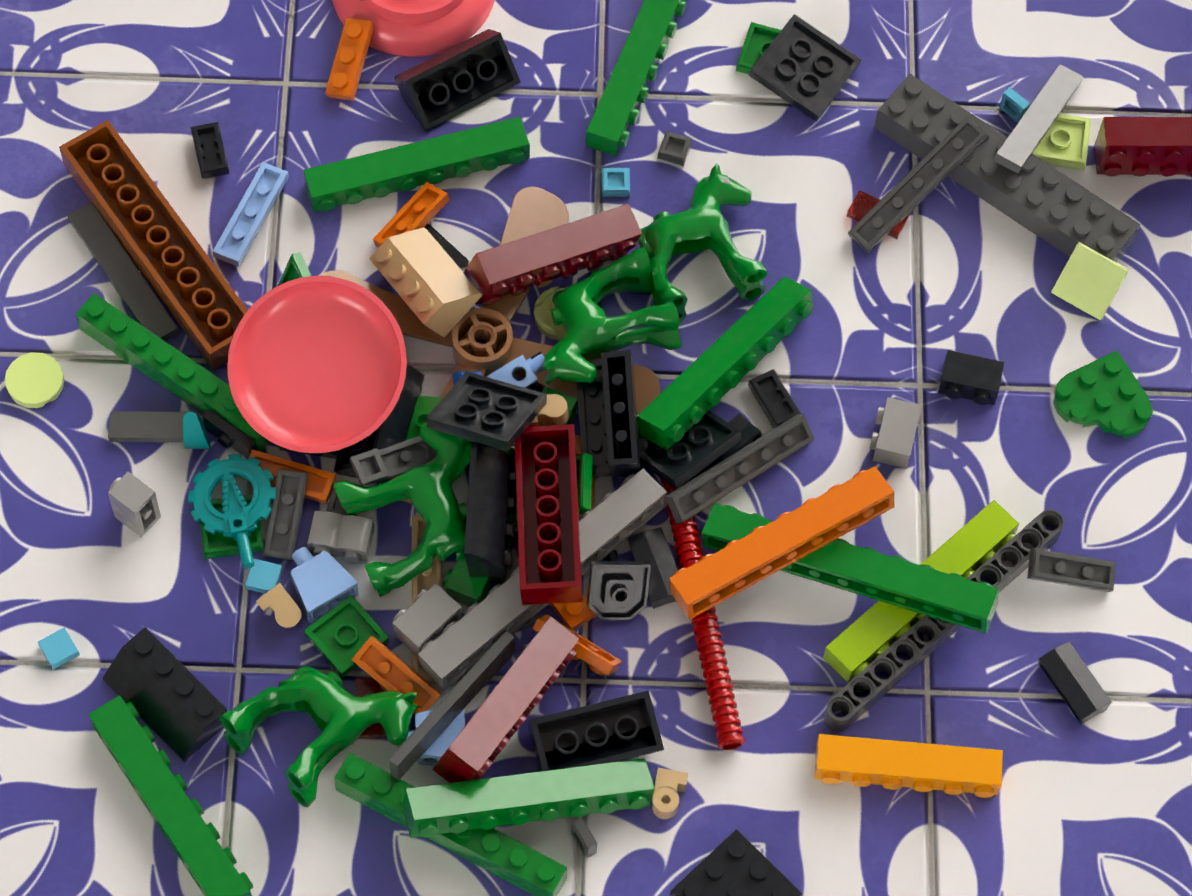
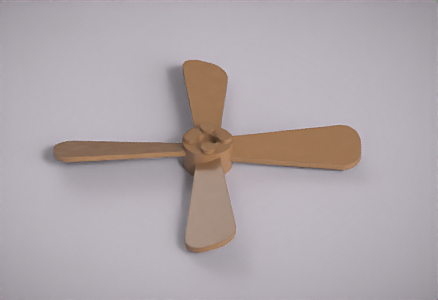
M538 187L521 189L514 197L500 245L569 223V213L566 205L559 197ZM327 271L318 275L342 278L372 292L391 311L401 329L402 335L452 347L453 357L458 365L454 373L458 371H481L482 376L486 377L521 355L527 360L541 351L545 357L548 351L554 347L513 337L510 323L532 287L527 288L526 292L518 296H512L511 294L502 296L500 301L491 305H486L485 302L482 303L481 308L468 311L452 330L443 337L425 326L398 295L343 271ZM483 340L486 344H479L477 342ZM583 357L589 362L601 360V358ZM633 364L638 415L660 394V383L656 374L651 369ZM522 369L513 373L521 378L526 377V373ZM545 369L535 375L538 379L534 383L535 385L542 388L548 387L574 397L578 403L577 382H565L556 378L550 384H545L546 375L549 372ZM451 376L443 390L441 398H444L454 386L453 376ZM411 499L402 500L404 502L413 504Z

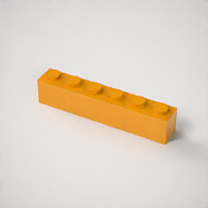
M819 734L816 743L814 779H820L826 784H837L842 781L852 782L854 786L858 787L876 784L883 785L884 788L891 790L910 787L917 792L944 790L949 795H960L966 792L975 793L977 797L989 798L993 795H998L1002 786L1003 750Z

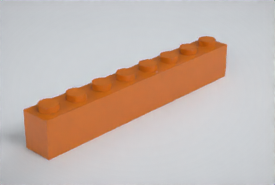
M875 466L868 470L859 471L852 479L843 484L832 486L826 493L817 498L806 500L802 506L791 512L782 513L775 521L766 526H759L742 539L729 542L720 551L705 555L698 563L688 568L679 569L669 578L671 594L690 620L894 508V490Z

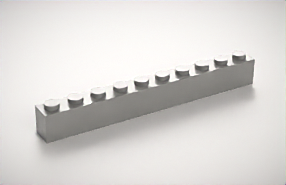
M644 469L640 470L636 475H629L619 489L614 493H607L596 508L580 516L582 576L590 570L591 561H601L667 506L665 499L667 491ZM518 567L512 573L511 578L504 584H498L493 587L488 597L481 603L477 602L470 606L465 616L458 622L453 621L447 625L443 634L435 641L430 640L423 645L418 654L420 667L445 691L467 673L504 632L515 633L548 604L522 605Z

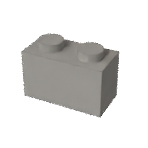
M887 397L885 408L879 407L875 424L881 425L879 433L873 432L869 448L875 450L873 461L907 469L922 405Z
M129 471L122 478L119 477L113 481L108 495L114 517L138 536L142 537L161 517L155 491Z
M434 584L430 589H423L415 598V603L408 609L403 608L395 615L394 622L392 623L393 634L418 657L424 644L430 640L435 641L443 634L447 625L453 621L458 622L462 618V608L439 585Z

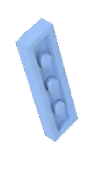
M262 162L213 250V257L237 267L241 265L289 178L288 171Z

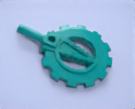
M241 454L228 455L229 459L219 461L217 458L207 464L209 466L208 469L203 473L198 472L193 480V483L196 484L194 491H189L188 502L189 504L193 503L195 510L191 511V514L197 523L202 521L205 524L203 527L205 531L215 535L216 531L222 532L224 537H233L237 540L242 566L248 569L255 565L248 536L252 535L251 531L258 528L256 523L262 518L266 520L273 509L269 506L271 500H276V487H271L270 481L274 478L268 468L263 470L260 467L261 461L251 456L249 460L241 458ZM234 477L244 478L251 483L253 497L249 505H247ZM221 481L223 482V513L216 510L212 504L213 491Z

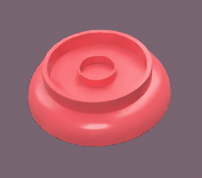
M332 0L335 11L343 25L346 18L373 22L375 27L370 47L387 54L405 57H421L442 53L469 39L484 24L495 1Z
M308 276L285 282L273 288L259 298L245 313L235 330L229 348L227 362L229 387L235 404L243 418L256 432L268 441L280 447L303 453L333 452L362 441L386 421L395 408L403 390L406 377L407 355L404 338L396 319L376 295L366 288L342 278Z

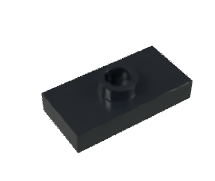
M218 122L191 127L202 179L230 174Z
M774 369L748 381L750 390L774 428L795 415L801 414Z
M208 409L202 416L206 431L214 435L219 444L226 449L231 447L247 459H249L252 449L256 450L255 439L214 411Z

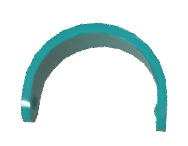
M194 412L185 413L183 417L184 448L211 449L203 419L200 416L198 419Z

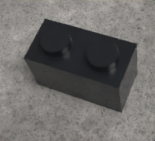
M947 350L938 393L945 394V396L952 399L964 398L973 400L980 405H995L1004 362Z

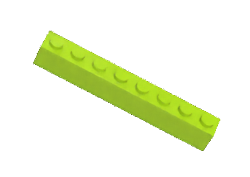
M993 500L920 565H929L938 571L948 574L956 573L967 579L1016 535L1020 523ZM878 601L826 646L823 659L849 683L925 615Z

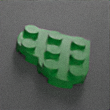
M1117 350L1068 373L1060 379L1054 390L1053 404L1057 414L1064 421L1068 422L1070 420L1076 424H1084L1083 427L1097 424L1105 433L1111 432L1115 435H1123V438L1137 436L1145 430L1153 414L1148 395Z

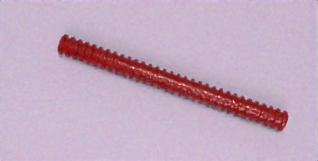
M660 478L663 484L662 487L667 491V495L676 490L675 487ZM667 503L666 508L669 509L667 513L670 517V525L672 526L671 532L674 534L673 541L676 542L677 558L680 559L678 564L681 569L688 568L698 563L704 557L702 555L703 548L700 546L701 540L698 538L699 531L696 530V517L694 515L682 524L676 523ZM714 606L691 620V624L695 627L693 629V633L696 635L695 642L699 644L697 651L700 653L701 669L704 670L703 677L706 679L704 684L708 687L706 693L710 696L708 702L712 705L710 711L714 714L712 716V720L715 722L714 730L718 731L716 738L720 740L718 747L723 750H733L741 747L745 743V738L741 736L743 729L739 727L741 726V720L738 719L739 711L735 710L737 703L733 701L735 694L732 692L731 676L728 675L730 670L726 666L728 661L724 657L726 652L722 649L724 643L720 640L722 634L719 632L720 625L716 623L718 616L715 614L716 607Z

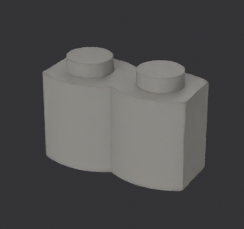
M315 511L307 543L309 551L314 556L327 551L331 556L342 557L345 562L357 564L360 561H368L375 529L374 522L371 519L360 516H344L328 511Z

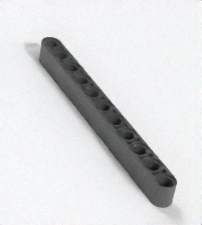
M1051 509L1041 512L967 579L974 582H981V579H989L994 584L992 586L999 589L1000 593L1029 567L1030 549L1024 547L1022 543L1027 542L1036 549L1048 550L1059 539L1064 526L1062 515L1056 510ZM1042 525H1050L1055 530H1046ZM1001 561H1010L1014 567H1006ZM925 615L829 700L824 715L826 726L836 732L847 729L962 626L945 623L940 619ZM925 634L930 637L931 641H922L918 635ZM905 653L910 659L901 660L896 654ZM880 671L884 672L889 676V678L880 679L875 675V673ZM860 690L865 692L868 697L861 699L856 697L853 692ZM842 710L846 716L843 718L836 717L832 711Z

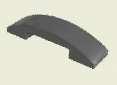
M418 436L380 450L376 448L358 454L349 460L360 485L364 486L395 478L410 468L429 463L435 459L437 452Z

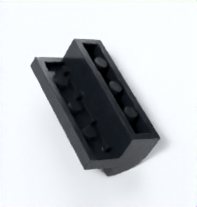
M630 350L601 353L600 361L590 362L596 367V380L592 383L577 382L581 453L593 456L592 478L613 475L615 478H623L636 474L641 470L633 355Z

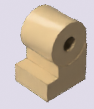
M548 394L546 405L528 427L566 424L569 417L566 400L560 395Z
M278 583L256 600L264 612L270 607L274 610L275 619L283 628L292 629L301 622L302 612L281 583Z
M658 768L652 798V811L658 818L670 819L676 815L679 807L677 791L685 792L688 773Z

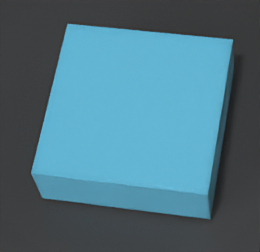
M1009 87L1003 92L999 108L1018 123L1030 107V103Z
M602 168V197H630V168Z
M253 559L255 565L250 568L245 589L266 594L279 583L283 567L279 564Z
M65 627L38 641L40 649L53 670L80 656Z

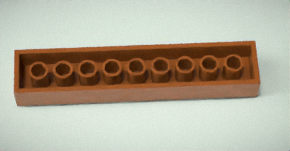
M109 120L59 146L64 166L90 202L95 205L116 238L210 368L215 370L227 363L231 340L239 322L248 310Z

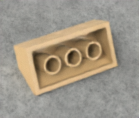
M424 227L388 237L369 258L420 321L443 337L452 330L483 295Z

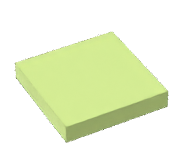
M1059 114L1032 154L1049 165L1085 170L1091 118Z
M1079 242L1051 293L1098 320H1102L1129 269Z

